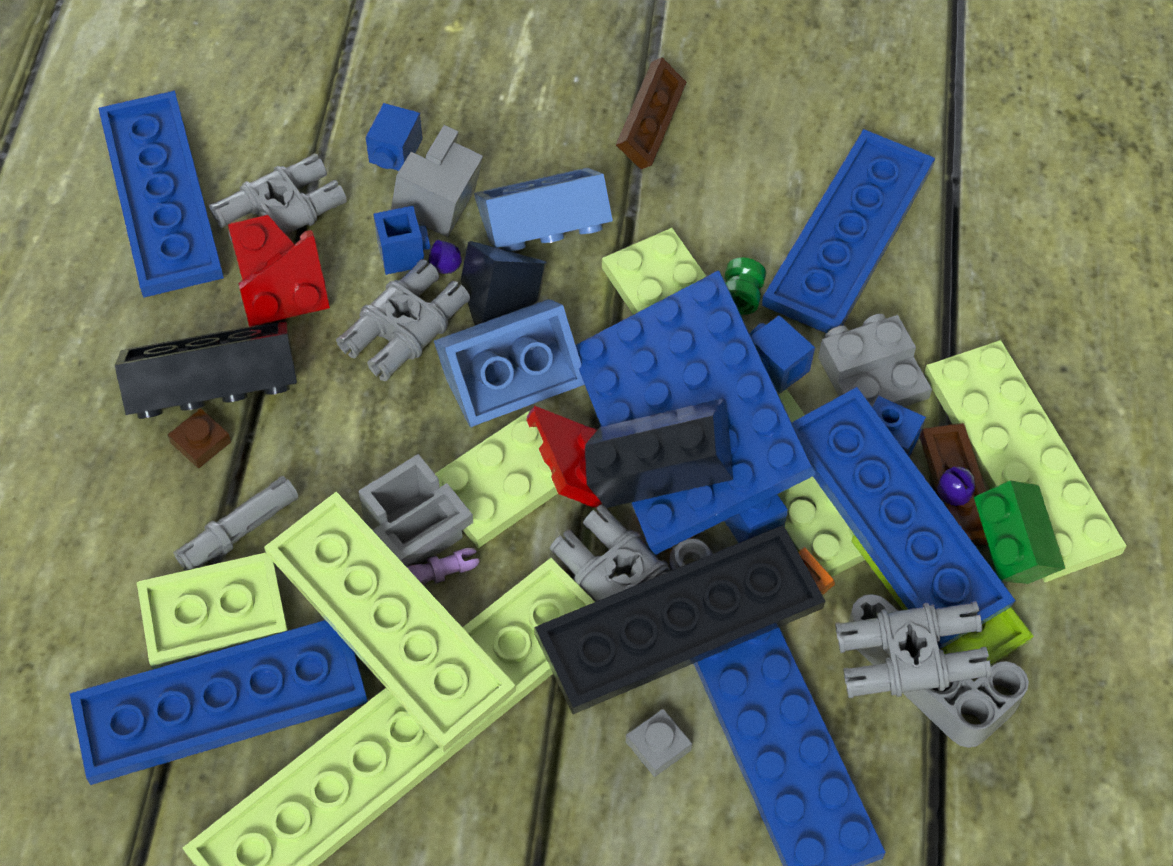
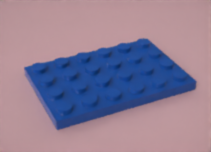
M719 270L576 344L582 365L579 371L601 427L722 398L727 403L733 480L631 502L648 546L655 555L817 475Z

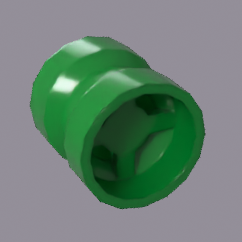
M745 257L730 260L727 263L724 275L728 289L741 315L754 313L758 309L761 298L759 290L764 286L766 277L765 267L761 263Z

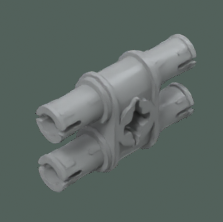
M314 153L287 168L276 166L273 172L250 183L248 181L242 183L240 191L210 204L209 208L220 228L252 213L254 215L257 214L258 217L269 215L287 235L305 225L312 226L317 221V216L346 203L347 199L342 187L338 186L337 180H333L306 195L298 191L303 186L327 176L322 160Z
M424 259L418 261L417 265L400 281L394 280L386 284V290L370 305H364L359 314L360 318L336 339L337 345L345 354L350 349L352 350L349 353V357L353 359L377 336L387 339L389 343L367 362L369 369L376 377L382 372L379 376L382 381H387L408 359L420 357L422 349L438 334H443L447 330L448 320L464 304L470 301V295L462 285L455 291V288L458 287V282L451 281L431 302H425L419 298L428 287L439 279V274L431 263L424 269L427 265V261Z
M603 504L599 505L596 509L599 513L597 514L595 510L591 511L583 524L609 549L604 555L595 557L575 536L572 530L565 531L563 535L566 538L563 539L560 535L550 546V550L575 574L574 581L595 602L670 571L668 563L665 560L661 561L641 540V534L634 530L628 531ZM631 571L629 577L624 574V573H629V572ZM614 572H616V573H617L618 575H620V576H618V577H617V576L613 577V576H614Z
M977 602L935 609L934 605L924 603L921 608L887 613L886 609L877 613V618L835 623L840 653L882 646V649L887 650L888 658H885V663L843 668L848 699L854 696L890 691L891 696L896 695V697H902V693L932 688H938L939 691H943L949 687V682L991 677L990 660L987 661L989 655L986 647L944 654L943 650H939L937 643L942 636L982 631L981 617L977 615V612H979ZM908 635L911 637V642H914L916 649L920 650L917 665H915L909 651L905 650Z

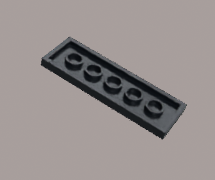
M782 525L535 626L534 635L572 714H576L823 609L826 601Z

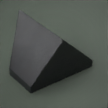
M469 241L460 281L470 295L468 306L474 325L487 322L538 302L547 262Z

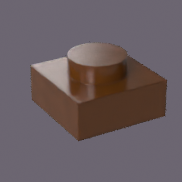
M201 408L168 434L170 443L198 469L231 443L229 433Z

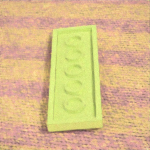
M1001 340L926 365L924 376L952 424L964 423L979 470L989 488H995L1010 480L1039 485L1066 568L1042 578L1044 583L1123 554L1127 545Z
M337 492L264 546L266 554L443 752L516 692V685Z

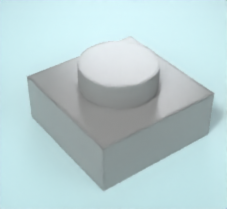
M664 709L626 734V743L654 777L688 754L692 749L691 741Z

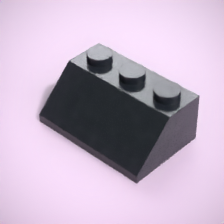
M722 398L600 427L585 445L587 486L603 505L609 508L733 480L727 403L725 399Z

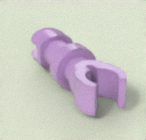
M468 547L454 551L453 555L438 559L437 556L427 559L428 563L411 565L407 566V568L423 585L431 580L436 584L445 581L444 576L455 572L463 573L474 569L480 561L478 558L468 561L463 560L476 553L474 548Z

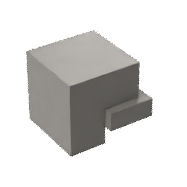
M444 125L427 152L426 158L410 152L396 176L391 210L414 206L419 224L449 237L475 192L483 156L457 144L459 131Z
M419 454L358 491L364 522L406 567L423 564L428 558L441 553L463 538L462 530L473 524V514L447 483L439 487L438 477Z

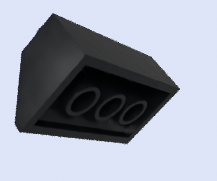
M286 320L123 349L120 351L114 365L125 415L137 413L139 419L161 415L163 413L162 408L178 405L182 411L198 409L206 405L205 400L221 397L225 403L236 402L246 399L248 392L264 390L267 395L283 393L290 390V384L297 383Z

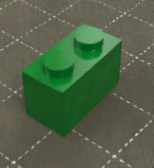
M1010 480L974 497L996 572L1002 582L1029 584L1066 569L1039 485Z

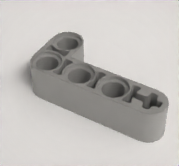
M873 594L864 595L853 604L848 622L877 618V613L886 609L887 613L898 610L881 596ZM908 635L905 650L909 651L915 665H917L920 650L916 649L914 642H911V637ZM882 646L857 649L873 665L885 663V658H888L887 650H883ZM1005 661L991 666L992 675L989 678L981 677L975 682L972 679L949 682V687L945 688L946 691L943 692L925 689L905 692L903 694L952 741L960 746L969 748L983 743L1016 712L1028 690L1029 681L1027 674L1020 666ZM993 685L1006 687L1012 695H1002L997 692ZM961 714H973L979 719L981 724H970L965 721Z

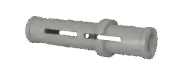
M280 476L267 488L251 497L217 522L211 521L204 527L205 531L174 551L176 560L186 571L202 567L220 553L227 554L233 550V544L239 541L240 538L253 531L293 501H296L299 498L296 489L288 479L286 480L284 476Z

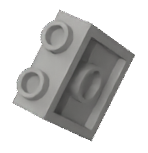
M875 314L866 319L861 327L848 330L846 326L835 327L821 341L818 359L838 396L858 387L871 406L874 405L877 397L881 396L905 407L929 399L932 392L931 386L914 358L916 346L898 315L886 318L884 314Z

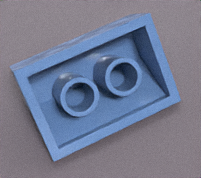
M590 168L578 169L474 193L489 243L495 248L501 247V249L510 252L525 248V241L540 238L541 243L555 242L564 239V232L578 229L579 234H590L603 230V223L613 221L604 174Z
M550 299L434 340L446 380L470 427L585 385L579 368L582 366L564 306Z

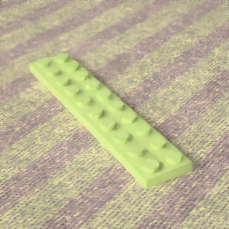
M673 228L602 258L603 271L633 315L707 277ZM787 389L779 394L791 422L805 415ZM814 477L777 494L788 509L784 528L798 552L805 547L831 577L865 561L851 542L854 533Z
M550 558L462 627L516 685V692L450 748L443 752L388 689L385 688L183 847L185 854L195 866L320 865L550 677L553 672L534 635V627L592 604L595 601Z

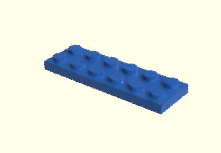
M175 91L99 107L143 298L223 279V272Z
M863 129L763 295L762 306L826 334L835 327L843 326L929 176L935 158Z
M858 387L792 422L817 474L813 476L907 609L921 608L924 603L934 605L935 609L977 602L979 607L977 615H980L981 624H984L1014 604L1016 600ZM967 633L940 637V641L937 642L939 650Z
M326 620L69 693L85 775L90 785L357 707L368 702L354 651Z
M780 628L771 630L694 663L782 865L865 866L883 859L886 852Z

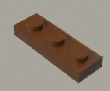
M663 57L651 62L616 143V146L641 170L652 166L687 83Z
M964 423L922 429L919 438L937 495L940 499L938 484L946 470L954 466L964 467L974 476L975 490L970 501L959 506L950 505L942 499L941 501L975 546L988 545L974 500L975 496L986 492Z

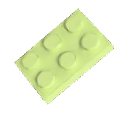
M529 411L435 473L439 479V487L447 483L473 514V524L462 531L477 548H480L558 494L551 478V470L544 462L539 451V447L543 444L537 427H529L526 421Z
M266 552L137 582L148 658L152 670L288 631L275 564Z

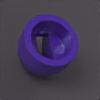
M436 240L430 250L428 264L431 263L440 274H451L461 266V252L456 245L450 242Z
M954 466L946 470L938 484V494L941 499L955 506L964 505L970 501L975 490L974 476L964 467Z

